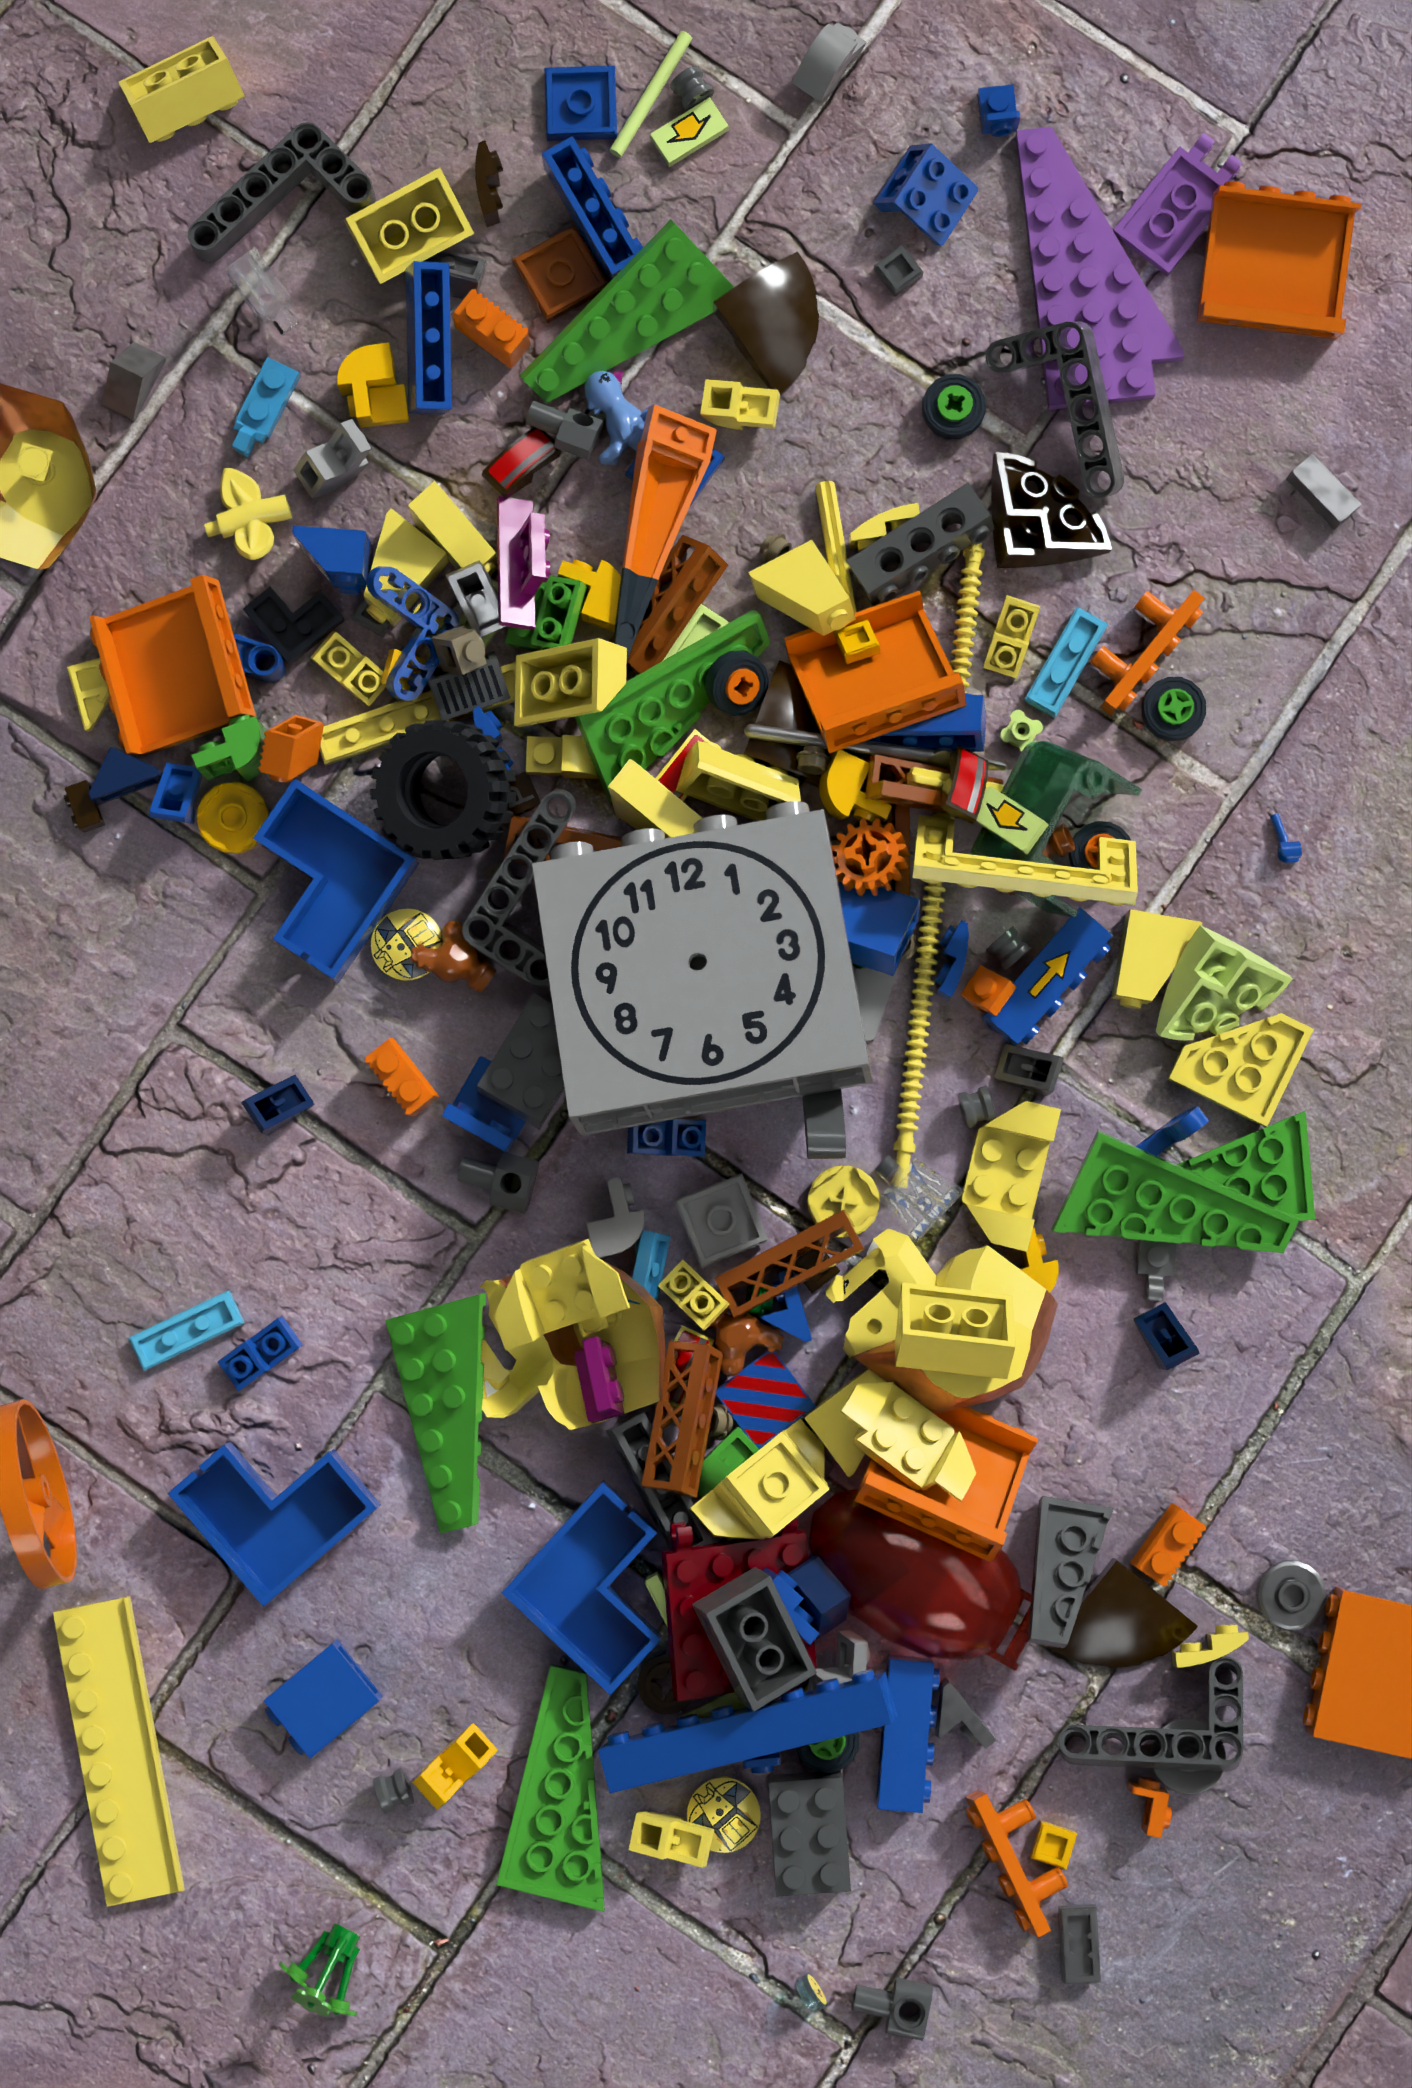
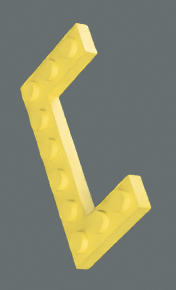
M919 815L912 878L921 879L926 883L932 884L939 882L957 883L965 888L977 886L990 887L1006 893L1013 892L1014 890L1031 892L1039 897L1051 895L1064 896L1080 902L1087 900L1105 901L1113 906L1136 905L1138 894L1136 841L1099 837L1097 848L1098 870L954 853L955 819Z

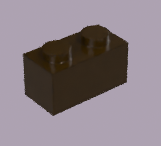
M86 780L65 787L66 795H64L67 807H71L74 813L71 816L73 825L83 833L105 826L98 805L89 796L91 784Z

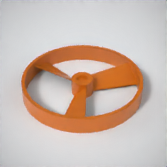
M21 1399L0 1405V1510L10 1542L22 1569L33 1585L43 1590L69 1583L73 1580L77 1567L76 1531L67 1484L52 1438L34 1405L26 1399ZM44 1534L50 1542V1559L43 1546Z

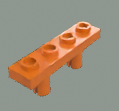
M1148 590L1145 592L1134 608L1159 627L1157 629L1159 633L1134 664L1130 663L1127 665L1105 646H1102L1095 654L1090 663L1115 682L1113 684L1115 688L1100 706L1101 709L1110 716H1112L1117 708L1123 712L1137 696L1132 691L1140 680L1145 684L1150 680L1159 668L1154 663L1162 652L1169 656L1182 640L1176 636L1184 625L1191 629L1202 615L1203 611L1198 608L1205 599L1202 595L1193 590L1178 609L1174 608L1172 610Z
M976 1790L965 1796L969 1805L965 1809L967 1817L975 1829L980 1828L985 1839L981 1843L983 1851L991 1863L996 1862L1001 1873L997 1877L999 1885L1006 1897L1012 1896L1017 1907V1910L1013 1911L1018 1925L1023 1932L1028 1930L1030 1934L1039 1938L1051 1931L1040 1908L1041 1901L1067 1888V1880L1059 1867H1055L1031 1881L1026 1878L1008 1840V1833L1036 1819L1034 1810L1027 1799H1023L997 1813L987 1793Z

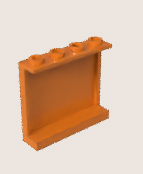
M1234 181L1225 182L1224 186L1219 185L1212 194L1196 322L1328 339H1337L1343 335L1346 319L1341 317L1355 213L1361 209V203L1351 202L1350 197L1343 195H1332L1329 199L1316 198V193L1311 191H1295L1294 195L1280 193V188L1273 186H1261L1259 190L1246 189L1244 183Z
M202 574L190 579L192 586L105 618L95 615L89 616L92 627L90 629V637L99 652L101 660L99 664L100 673L108 685L110 693L109 706L112 713L116 716L120 730L118 732L119 743L126 754L145 757L221 730V728L229 726L228 722L235 717L249 715L251 718L256 716L218 579Z
M920 591L903 595L854 613L856 620L848 623L845 627L868 619L881 651L879 654L846 664L836 642L834 631L823 636L810 628L784 637L790 665L793 668L829 754L967 706L963 680L959 672L954 673L923 609Z
M969 1407L934 1413L954 1428L955 1433L960 1431L976 1471V1475L961 1502L937 1484L927 1490H913L870 1458L854 1501L992 1562L1004 1545L1007 1536L1004 1530L1029 1455L1039 1439L1027 1434L1023 1429L1009 1426L994 1419L987 1413L978 1412Z
M1335 1586L1334 1595L1329 1594L1325 1606V1615L1329 1616L1326 1631H1321L1318 1640V1652L1321 1653L1319 1667L1313 1668L1310 1679V1688L1314 1689L1311 1704H1306L1303 1713V1725L1306 1726V1732L1316 1738L1412 1759V1605L1348 1591Z

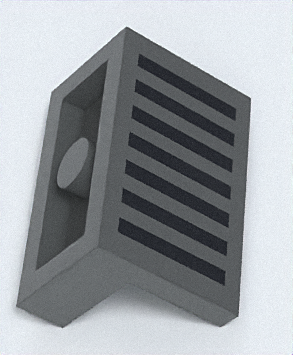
M495 651L484 655L487 664L466 674L443 672L442 669L433 672L428 682L442 721L472 712L477 706L484 708L510 699Z

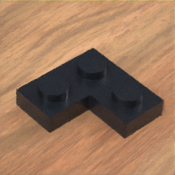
M271 586L243 608L248 617L290 666L345 621L344 617L321 590L294 613Z

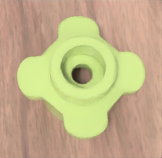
M1015 710L1010 715L1011 721L1008 726L1001 730L1000 737L1004 742H1009L1011 745L1018 747L1021 752H1029L1033 748L1032 741L1036 735L1042 732L1043 725L1039 720H1031L1026 717L1023 711ZM1023 728L1025 733L1019 734L1018 729Z

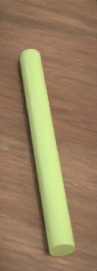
M680 31L609 149L614 156L618 158L623 156L692 41L691 35L687 32Z

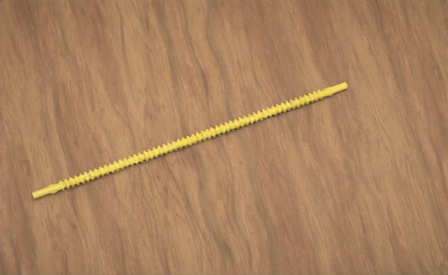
M982 542L977 545L971 544L963 549L966 564L965 568L961 570L964 578L959 582L963 585V589L958 591L962 599L957 601L961 609L956 610V614L960 618L955 620L958 629L954 630V635L957 636V639L953 640L952 644L956 646V650L951 652L955 656V660L950 661V665L954 667V673L959 672L964 683V690L970 686L966 682V678L971 676V673L967 672V668L972 666L968 658L973 656L969 649L974 647V642L971 641V638L976 635L972 628L977 625L973 621V617L978 615L974 607L979 606V602L975 598L980 596L977 587L982 584L978 580V577L983 574L979 570V566L985 556ZM938 812L932 815V817L954 819L951 815ZM944 882L929 883L924 886L927 896L922 898L923 901H926V906L921 908L925 912V916L920 918V921L924 922V926L919 928L923 935L918 938L921 947L916 950L920 953V958L915 959V962L919 963V968L914 969L918 977L913 979V983L917 987L912 990V993L915 994V999L910 1001L914 1005V1009L909 1011L913 1015V1019L908 1021V1024L912 1025V1029L907 1031V1035L911 1039L906 1041L909 1051H906L904 1055L908 1056V1061L904 1062L903 1065L907 1067V1071L902 1073V1076L906 1077V1081L901 1083V1087H904V1093H900L899 1096L903 1098V1103H900L898 1107L902 1108V1113L897 1115V1118L901 1119V1123L896 1125V1128L899 1129V1136L893 1147V1150L897 1151L893 1187L907 1189L911 1153H915L916 1145L913 1143V1133L918 1130V1127L914 1126V1122L919 1120V1116L915 1112L921 1108L917 1105V1100L922 1098L918 1094V1090L923 1088V1085L919 1084V1080L924 1078L920 1070L925 1068L922 1058L927 1056L923 1053V1048L928 1046L924 1042V1038L929 1036V1033L925 1032V1028L930 1026L926 1019L931 1016L928 1006L933 1004L929 1001V996L934 994L930 990V986L935 984V981L931 980V976L936 974L932 967L937 964L934 955L939 953L935 949V944L940 943V940L936 939V935L941 933L937 925L942 923V919L938 915L943 913L940 903L945 901L941 897V893L946 891L942 887Z

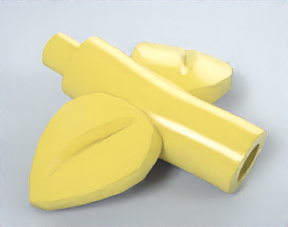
M224 468L220 481V496L223 505L228 510L216 514L217 520L205 523L204 526L208 538L222 534L224 539L234 536V545L238 553L246 559L256 560L270 552L273 547L274 535L268 523L285 521L293 517L285 494L261 499L260 488L251 477L238 470Z

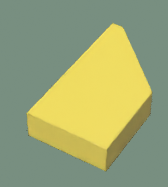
M100 658L67 667L82 724L86 732L93 730L110 697L107 682L100 673Z

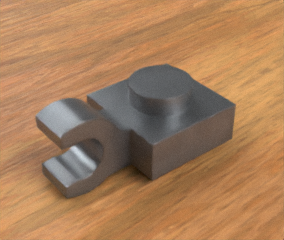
M1138 1240L1136 1274L1146 1275L1144 1301H1163V1277H1174L1177 1243Z

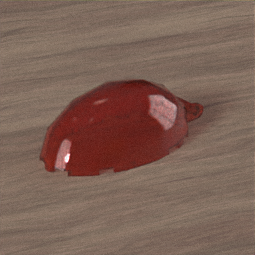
M859 1488L835 1493L820 1508L813 1512L808 1541L812 1556L820 1557L851 1594L848 1608L849 1613L889 1642L928 1658L970 1661L988 1655L1014 1671L1017 1670L1019 1664L1016 1662L1028 1641L1030 1607L1004 1655L996 1652L1011 1628L1023 1600L1025 1599L1031 1603V1594L1023 1590L1018 1569L1002 1548L993 1561L989 1562L854 1501Z

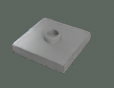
M742 1173L675 1199L676 1206L701 1268L769 1241Z

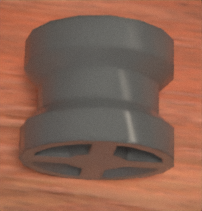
M699 66L685 69L670 84L673 93L680 95L682 99L681 105L685 111L690 110L707 98H711L714 94L711 84L705 83L703 80V72Z
M1014 926L986 949L990 955H996L1000 960V967L1004 971L1032 948L1028 942H1022L1017 937L1018 931Z
M987 1086L979 1087L977 1092L971 1094L967 1092L958 1093L959 1106L967 1128L974 1127L977 1122L982 1120L991 1122L996 1119L993 1102Z
M403 1768L395 1770L393 1775L389 1777L378 1776L373 1779L378 1802L385 1814L392 1812L397 1805L403 1804L408 1806L414 1803L412 1789Z

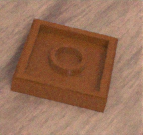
M574 225L512 259L515 268L547 323L596 297L608 284Z

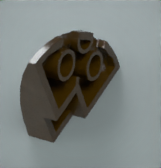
M799 252L793 253L764 268L713 302V312L734 338L736 347L769 389L778 390L780 396L793 385L805 369L806 360L813 344L816 342L818 333L817 291L812 275Z
M995 452L992 464L991 509L995 528L993 530L997 568L1047 566L1110 553L1112 547L1109 536L1096 511L1092 513L1088 511L1078 498L1079 489L1060 474L1052 477L1046 472L1037 469V461L1015 454Z
M779 660L755 724L820 733L792 666ZM749 738L744 755L753 758L755 763L766 767L780 768L786 771L789 776L797 778L798 781L819 788L821 774H806L797 769L798 760L795 757L798 752L803 751L805 746ZM825 749V754L830 756L828 750Z
M1112 1558L1092 1585H1088L1085 1588L1082 1603L1067 1646L1065 1648L1048 1647L1068 1659L1086 1665L1108 1666L1109 1668L1130 1667L1169 1653L1184 1642L1198 1626L1118 1560Z

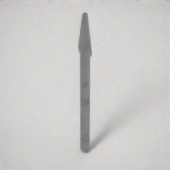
M749 724L744 729L745 735L751 739L800 746L812 745L827 749L820 733ZM869 740L841 749L850 753L876 754L901 760L928 763L950 769V754L953 752L949 748L932 750ZM984 758L988 760V770H1006L1005 763Z

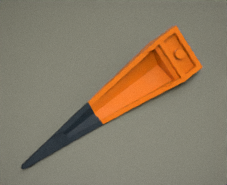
M655 404L648 408L641 441L637 443L613 640L614 644L627 648V660L670 550L710 463L717 432L715 428Z

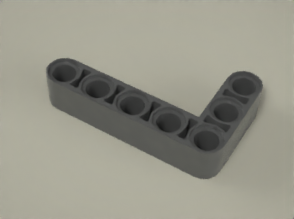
M310 122L300 123L190 226L188 240L194 253L200 260L208 263L215 262L227 253L310 173L353 214L376 202L372 182L317 125ZM307 140L317 141V144L311 149H303L301 147ZM281 164L292 165L286 173L275 172ZM338 164L342 166L341 170L335 174L325 172L330 165ZM256 188L266 189V192L261 197L254 198L250 196V193ZM356 189L367 191L362 198L354 199L350 197V194ZM230 212L240 213L239 218L233 222L224 220ZM203 237H215L212 244L208 246L199 245V241Z
M1082 321L1063 322L991 343L985 354L986 362L992 371L998 373L1015 372L1057 360L1084 487L1091 496L1096 498L1108 497L1118 493L1124 484V473L1094 333L1091 327ZM1072 328H1075L1080 335V341L1075 348L1071 347L1067 341L1068 332ZM1039 337L1046 344L1045 352L1041 357L1035 354L1033 347L1035 340ZM1005 346L1012 353L1011 362L1007 366L1000 359L1001 350ZM1079 364L1086 367L1088 375L1086 381L1082 384L1075 377V370ZM1086 400H1090L1095 406V414L1091 419L1086 418L1083 414L1082 407ZM1095 435L1103 442V449L1099 455L1095 454L1090 448L1091 439ZM1101 471L1106 472L1111 479L1107 490L1102 489L1098 484V476Z
M556 789L543 798L462 927L464 939L471 946L535 986H546L549 984L548 976L541 977L533 970V962L535 960L543 959L546 961L544 946L505 921L534 877L532 863L542 862L546 859L574 815L576 801L570 792L563 789ZM559 797L566 802L568 806L566 815L555 816L551 813L549 802L552 798ZM540 828L547 833L548 842L546 846L538 847L531 842L530 832L532 829ZM514 859L524 860L528 865L527 876H515L510 869L511 861ZM495 889L505 891L509 897L508 906H496L491 900L492 891ZM473 921H485L490 928L489 935L487 937L476 936L472 930ZM503 941H516L520 946V954L516 957L506 955L502 949Z
M841 1089L802 1096L807 1159L846 1158V1133Z
M1227 1656L1216 1659L1210 1666L1209 1730L1071 1725L1063 1729L1059 1735L1060 1754L1065 1761L1073 1765L1232 1771L1239 1766L1243 1755L1242 1667L1234 1658ZM1221 1669H1229L1236 1675V1680L1232 1684L1224 1685L1218 1682L1215 1675ZM1221 1706H1229L1236 1712V1718L1231 1722H1222L1217 1718L1215 1712ZM1071 1737L1082 1738L1086 1742L1085 1749L1076 1754L1069 1752L1065 1747L1068 1739ZM1111 1738L1120 1740L1124 1745L1123 1750L1117 1755L1107 1754L1102 1748L1106 1740ZM1146 1740H1154L1161 1746V1751L1156 1756L1149 1757L1141 1752L1140 1746ZM1186 1741L1193 1742L1198 1747L1199 1752L1193 1758H1184L1179 1754L1178 1746ZM1222 1743H1228L1234 1746L1237 1754L1231 1760H1223L1217 1756L1215 1752L1216 1747Z

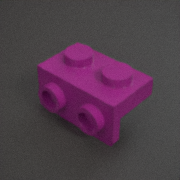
M596 1336L582 1340L584 1349L576 1351L574 1356L588 1421L595 1423L624 1415L622 1403L624 1401V1393L616 1375L615 1366L617 1361L613 1347L610 1343Z

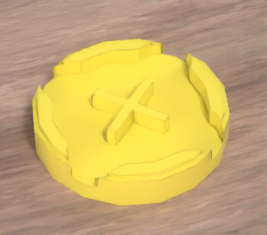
M834 1166L823 1171L812 1182L808 1193V1211L815 1224L845 1210L849 1213L855 1225L856 1233L859 1234L864 1232L875 1221L879 1210V1191L874 1180L863 1170L852 1166ZM845 1231L836 1237H849V1235Z

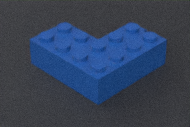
M295 778L253 838L259 845L312 879L297 904L273 937V940L339 983L419 863L413 856L404 852L395 844Z
M232 1442L221 1446L199 1465L200 1469L192 1471L167 1493L263 1607L381 1506L379 1501L334 1449L325 1454L277 1496Z
M603 1480L508 1583L501 1593L611 1695L659 1643L662 1634L609 1586L657 1534L658 1529L634 1507L627 1512L624 1508L627 1506L628 1501Z

